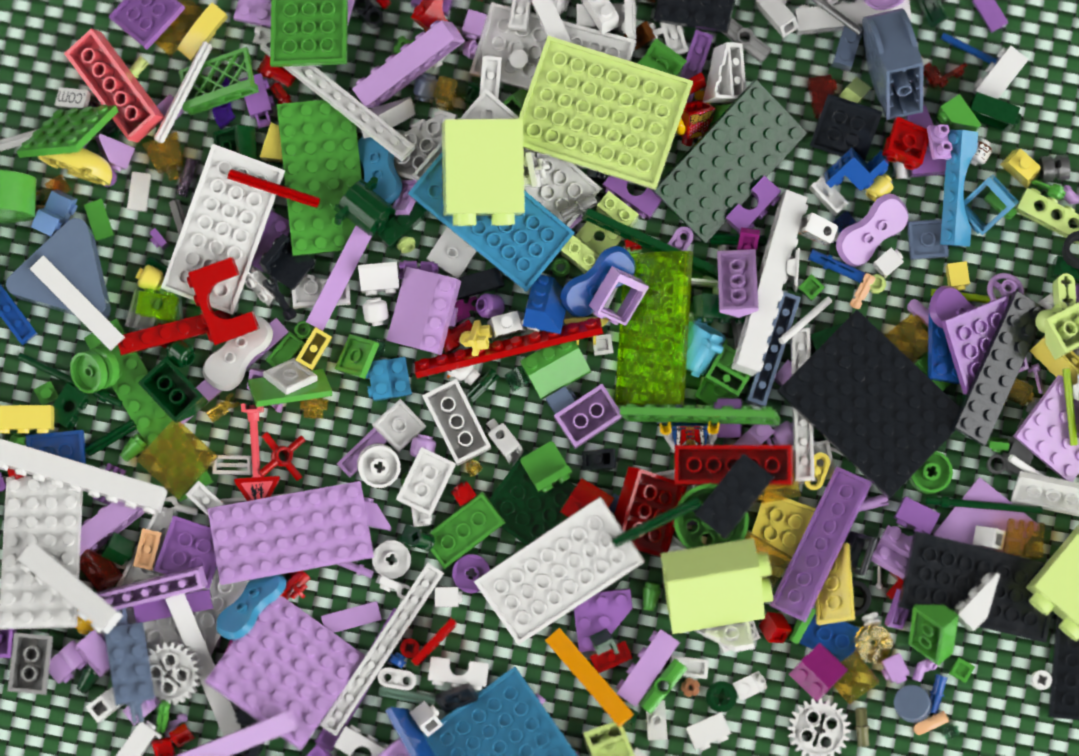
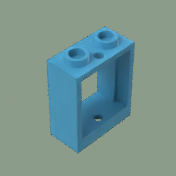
M994 174L988 177L964 200L968 221L972 224V229L981 235L985 234L1019 203ZM988 186L1007 207L990 223L985 225L967 204Z

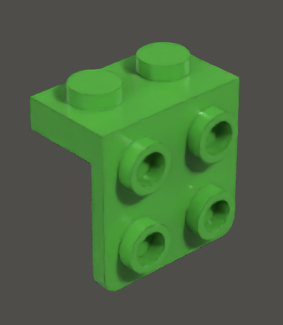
M552 441L521 458V464L538 493L541 491L543 493L548 492L554 488L553 484L558 481L560 484L570 479L569 475L572 474L570 467L566 464L555 443Z

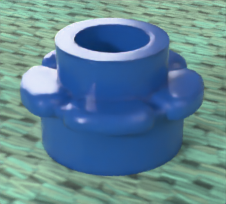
M397 652L394 655H390L391 657L388 662L402 669L404 664H407L404 661L406 657Z

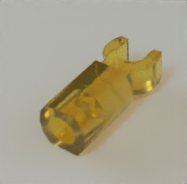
M233 393L228 394L224 402H219L206 412L213 423L228 413V409L239 406L240 403L238 401L234 404L230 403V399L234 396Z

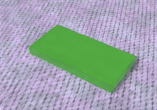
M323 369L311 370L317 375V381L288 395L264 377L248 379V386L256 407L332 396V389Z
M481 492L429 532L435 537V544L430 551L441 566L446 569L506 522L484 492Z

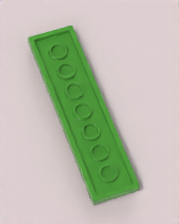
M626 404V407H620V415L627 422L668 423L670 421L671 423H708L711 421V424L719 422L720 424L780 425V417L772 407H761V410H753V407L743 406L741 409H734L732 406H722V409H714V406L709 405L703 406V408H695L693 405H684L683 408H676L675 405H664V408H658L657 405L646 404L645 407H638L636 404Z

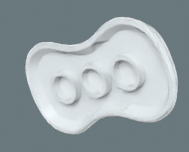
M255 315L260 329L226 341L219 350L206 359L202 373L205 380L211 386L221 391H230L241 383L250 361L264 351L272 341L273 329L266 320Z

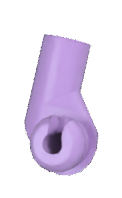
M1069 185L1062 186L1066 192L1064 200L1069 204H1079V194H1076Z

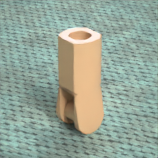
M942 711L917 723L913 730L915 734L922 735L931 729L933 730L948 723L949 720L945 712Z

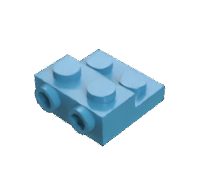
M406 357L372 361L366 379L370 378L371 386H367L369 397H373L374 402L412 395Z

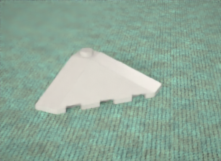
M439 110L434 113L435 117L427 121L422 119L410 125L412 129L403 134L400 131L398 132L415 145V150L403 161L394 156L395 170L402 180H415L411 177L412 174L442 140L443 121L457 119L458 116L456 114Z

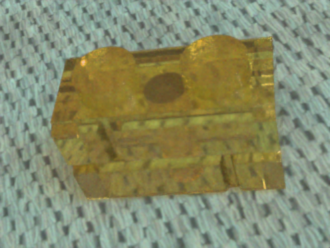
M439 76L433 95L438 109L444 111L453 109L455 98L459 91L458 82L455 79Z

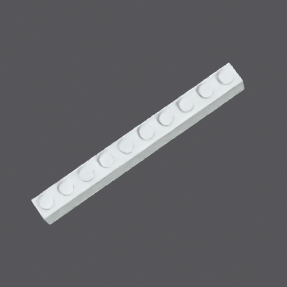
M786 190L780 196L781 198L757 276L759 311L746 315L731 369L750 376L762 370L764 364L762 357L763 354H766L769 343H767L768 336H771L774 329L772 322L777 317L779 311L777 304L783 297L784 291H782V287L789 276L786 273L787 261L793 259V256H791L792 251L795 250L798 244L796 237L803 226L801 219L808 209L806 204L808 197Z
M0 439L1 470L7 471L9 468L15 470L14 473L26 476V474L33 476V479L44 482L46 479L52 481L51 484L62 487L66 485L70 487V490L78 493L83 490L88 492L89 496L99 498V496L106 497V500L111 503L123 502L128 508L136 509V507H140L148 514L161 513L167 495V490L164 487Z

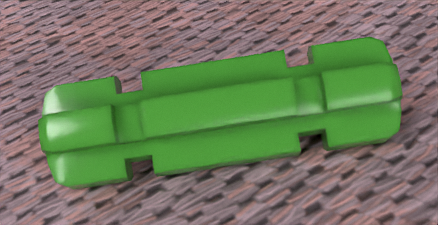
M165 700L160 701L157 712L156 730L161 731V733H164L168 727L170 703L168 701L165 702Z

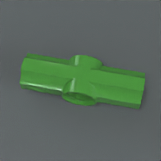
M674 658L638 704L652 714L688 668ZM660 681L668 683L669 688L667 691L661 692L658 690L657 685Z

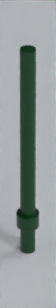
M23 353L18 355V360L75 386L71 376ZM100 390L89 393L98 397V400L104 403L108 402L119 408L122 406L123 401L111 396V393L108 391Z
M926 496V504L941 505L943 508L954 506L1042 514V506L951 499L950 496H942L941 498Z

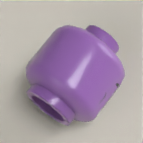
M484 293L476 302V310L483 318L490 319L491 317L502 315L505 309L504 301L499 295Z

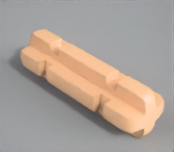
M869 273L864 275L863 283H860L854 294L855 298H852L850 306L855 309H860L861 301L865 300L871 288L870 284L873 285L875 277Z

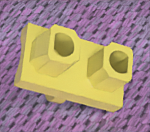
M476 320L471 331H465L461 334L460 342L465 347L472 346V356H478L480 350L489 348L488 338H492L493 335L491 325H481L480 320Z

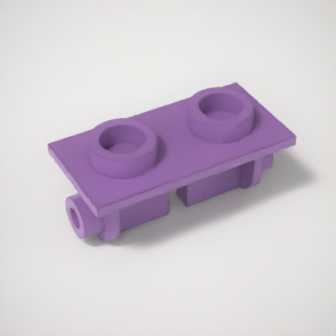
M404 260L399 264V279H403L406 267L438 274V263H434V261H421L420 266H417V261Z

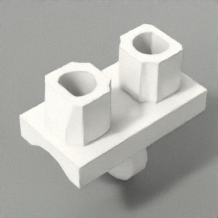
M525 153L526 156H523L524 168L529 169L530 175L524 176V187H541L538 172H540L541 178H546L545 170L550 169V165H544L542 158L537 159V167L535 153Z

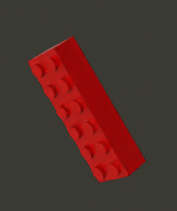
M675 445L674 484H719L744 453L774 477L768 486H793V446Z

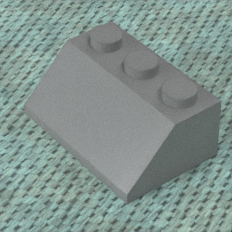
M14 633L7 691L47 694L53 636Z

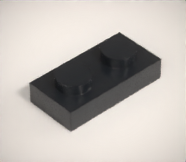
M466 683L436 694L435 701L444 712L478 701L479 695L470 683Z

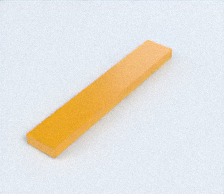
M560 628L545 639L547 644L618 727L634 715Z

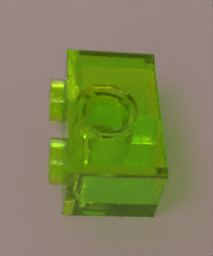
M145 288V291H139L135 313L138 316L174 322L176 321L180 299L172 292L157 294L156 290ZM156 300H162L163 302L162 307L159 309L153 308V303Z

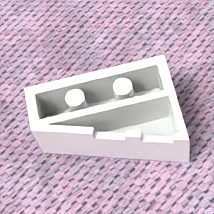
M726 42L714 48L703 102L732 104L746 89L743 43Z

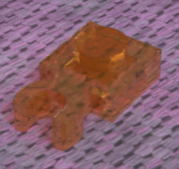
M60 174L45 183L47 189L38 190L36 196L43 193L45 199L41 201V204H45L51 191L60 190L68 193L72 189L64 176Z

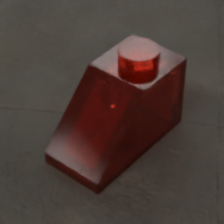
M831 74L809 78L807 81L814 119L819 118L827 95H834L835 90H837L836 80L832 79Z
M89 549L85 550L80 556V569L97 591L113 588L123 576L112 561Z

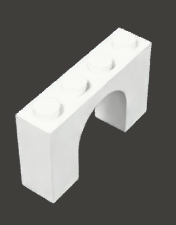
M755 0L758 10L783 38L799 28L796 17L786 7L787 0ZM825 0V2H827L831 6L839 1Z

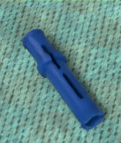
M812 249L808 258L809 261L823 266L825 270L828 268L861 283L865 272L832 258V255L827 256Z

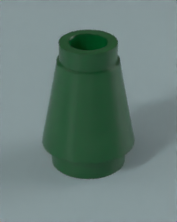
M89 664L83 668L76 688L84 694H87L100 678Z

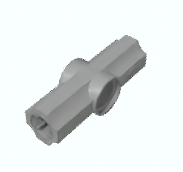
M731 18L728 33L723 34L734 43H743V50L762 63L772 49L755 37L751 29L742 27ZM745 36L749 41L744 42L740 37Z

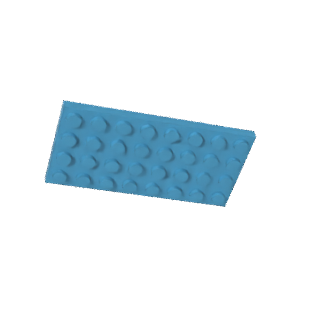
M442 152L408 192L410 197L525 292L529 290L575 233L525 190L524 213L522 215H515V225L494 226L491 222V216H476L475 226H453V216H443Z

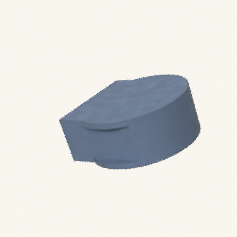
M900 8L863 17L862 29L864 31L862 36L867 66L876 96L882 105L886 119L890 120L895 119L897 116L904 117L923 112V61L906 11Z

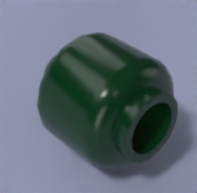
M182 340L169 343L166 348V357L179 368L190 366L195 359L194 348Z

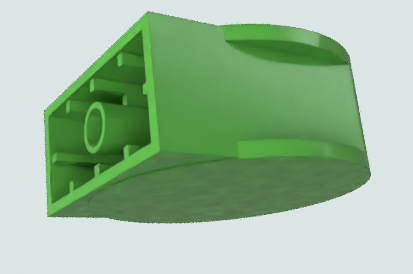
M0 170V223L26 222L35 218L37 185L35 177L24 173Z

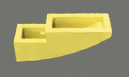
M212 2L188 31L177 50L192 62L202 42H209L215 36L217 29L228 18L227 14Z

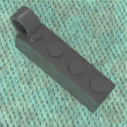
M1036 398L1033 402L1030 401L1025 409L1028 413L1025 418L1020 419L1016 428L1019 429L1040 399ZM1012 435L1009 440L1010 448L1008 452L1004 451L1002 455L996 454L991 456L986 462V468L994 475L1007 471L1018 477L1020 471L1023 470L1009 462L1008 457L1013 454L1029 465L1034 454ZM997 458L1001 460L1002 468L1000 471L992 469V459Z

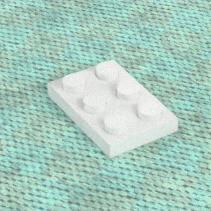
M421 447L396 500L432 516L456 463Z

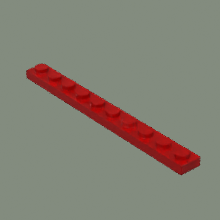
M589 318L586 321L569 323L562 326L561 334L536 331L528 335L515 336L503 341L498 340L490 343L488 349L480 350L478 356H472L473 348L428 359L423 358L415 361V375L417 378L600 335L603 334L601 318Z

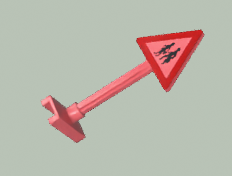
M241 404V412L247 413L248 422H250L253 477L234 479V482L247 501L268 498L272 496L280 476L261 477L258 473L260 470L258 421L259 413L264 412V406L256 407V405Z

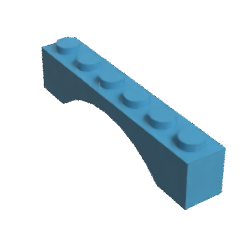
M949 130L948 139L952 143L953 150L951 151L952 158L946 160L940 245L970 247L971 225L968 221L964 205V182L968 166L977 152L978 132Z

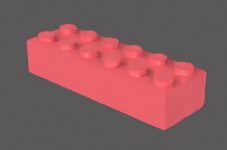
M90 29L64 53L100 103L107 106L116 105L119 112L112 119L128 140L139 142L163 121L164 115L102 32Z

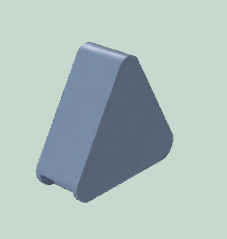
M79 218L68 220L6 280L7 290L16 298L75 315L30 270L44 255L106 319L111 313V305L92 229Z

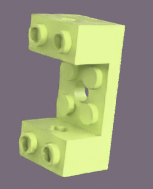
M610 191L598 203L596 212L629 227L635 224L639 216L637 212ZM587 221L576 236H572L561 249V255L583 273H586L593 267L604 250L617 246L623 237ZM599 231L605 235V239L600 242L594 238V234Z
M615 722L583 733L584 743L589 756H635L622 725L618 727Z

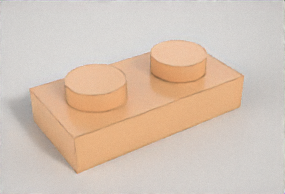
M142 528L133 564L134 567L153 571L162 533Z

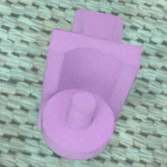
M939 124L927 127L929 138L927 150L931 151L932 160H949L952 158L951 151L953 148L952 143L948 139V133L950 132L948 125Z

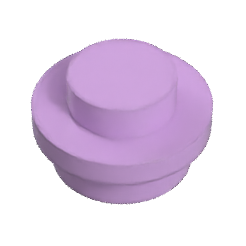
M470 40L464 43V56L474 59L478 47L477 41Z

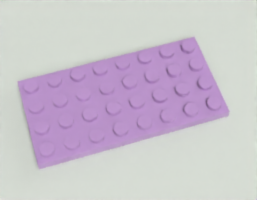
M361 481L207 508L220 585L374 558Z

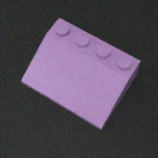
M406 267L386 341L442 355L461 281L456 278Z

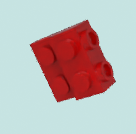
M897 116L894 120L890 136L886 140L882 155L886 156L889 162L896 163L898 161L903 163L906 169H917L923 164L929 143L927 129Z

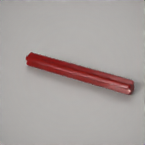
M230 169L227 178L229 180L315 208L319 206L320 198L233 169Z

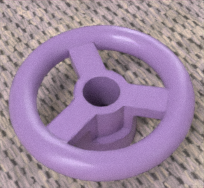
M1000 273L993 276L987 285V293L991 301L997 299L993 293V287L999 290L1002 296H1007L1008 300L1016 289L1024 295V288L1020 280L1008 273ZM999 279H1007L1002 284L997 282Z

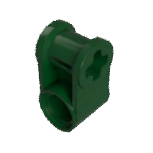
M467 81L466 89L458 98L472 105L480 95V86Z
M405 524L399 542L413 548L416 547L429 551L435 544V537L419 528Z

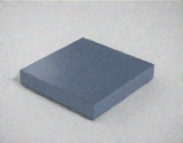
M942 219L907 222L910 260L949 257L948 245H940Z

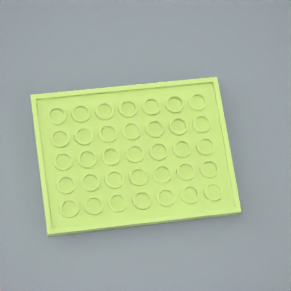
M547 36L518 118L523 119V148L656 190L693 81Z

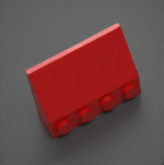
M628 467L614 517L623 530L627 531L676 507L685 494L688 485H675L672 479L640 468ZM674 520L631 540L638 551L661 558L662 553H668L675 530Z

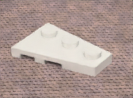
M306 275L299 285L292 290L293 309L314 307L328 279L325 280L313 275ZM349 284L346 285L336 306L351 305Z

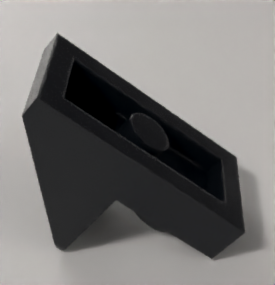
M615 448L582 451L583 471L613 470L616 468Z

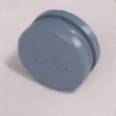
M904 686L895 695L894 708L897 714L906 722H921L927 718L931 711V699L920 686Z

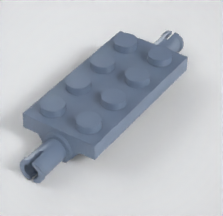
M127 608L121 609L122 617L117 622V626H114L108 634L104 632L115 706L125 704L130 707L131 722L136 724L137 716L139 723L144 722L141 705L145 701L155 700L143 622L129 624Z

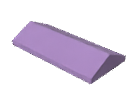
M756 249L717 251L720 313L740 318L759 311Z

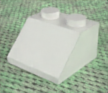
M397 262L358 265L361 292L366 293V296H375L377 292L396 294V291L400 290Z

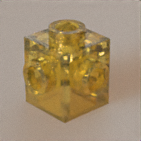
M322 397L300 401V410H304V418H323L324 411L328 410V399Z

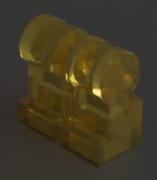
M1009 518L1006 526L1003 553L1041 559L1044 553L1045 523L1038 522L1037 531L1035 532L1034 522L1029 521L1026 528L1027 538H1023V531H1025L1024 520H1019L1018 527L1015 529V520Z

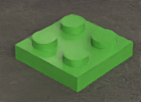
M349 334L335 370L365 379L379 343Z

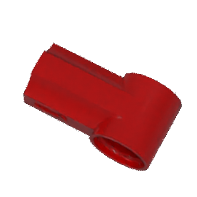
M265 54L256 70L262 76L268 79L272 78L288 88L296 78L283 67H271L270 56Z
M469 319L453 329H448L443 348L446 354L460 346V336L463 332L471 331L473 325Z

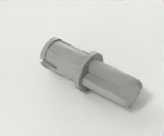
M593 194L583 200H576L574 205L560 211V215L563 220H567L577 214L583 215L587 208H593L598 205L597 200Z

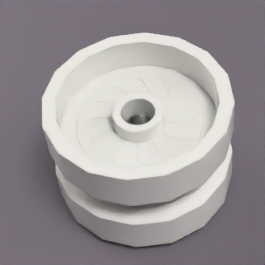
M374 443L365 447L360 452L357 459V469L361 479L367 485L374 488H384L391 485L398 478L400 461L396 452L391 447L385 444ZM381 462L382 466L381 468H376L375 464Z

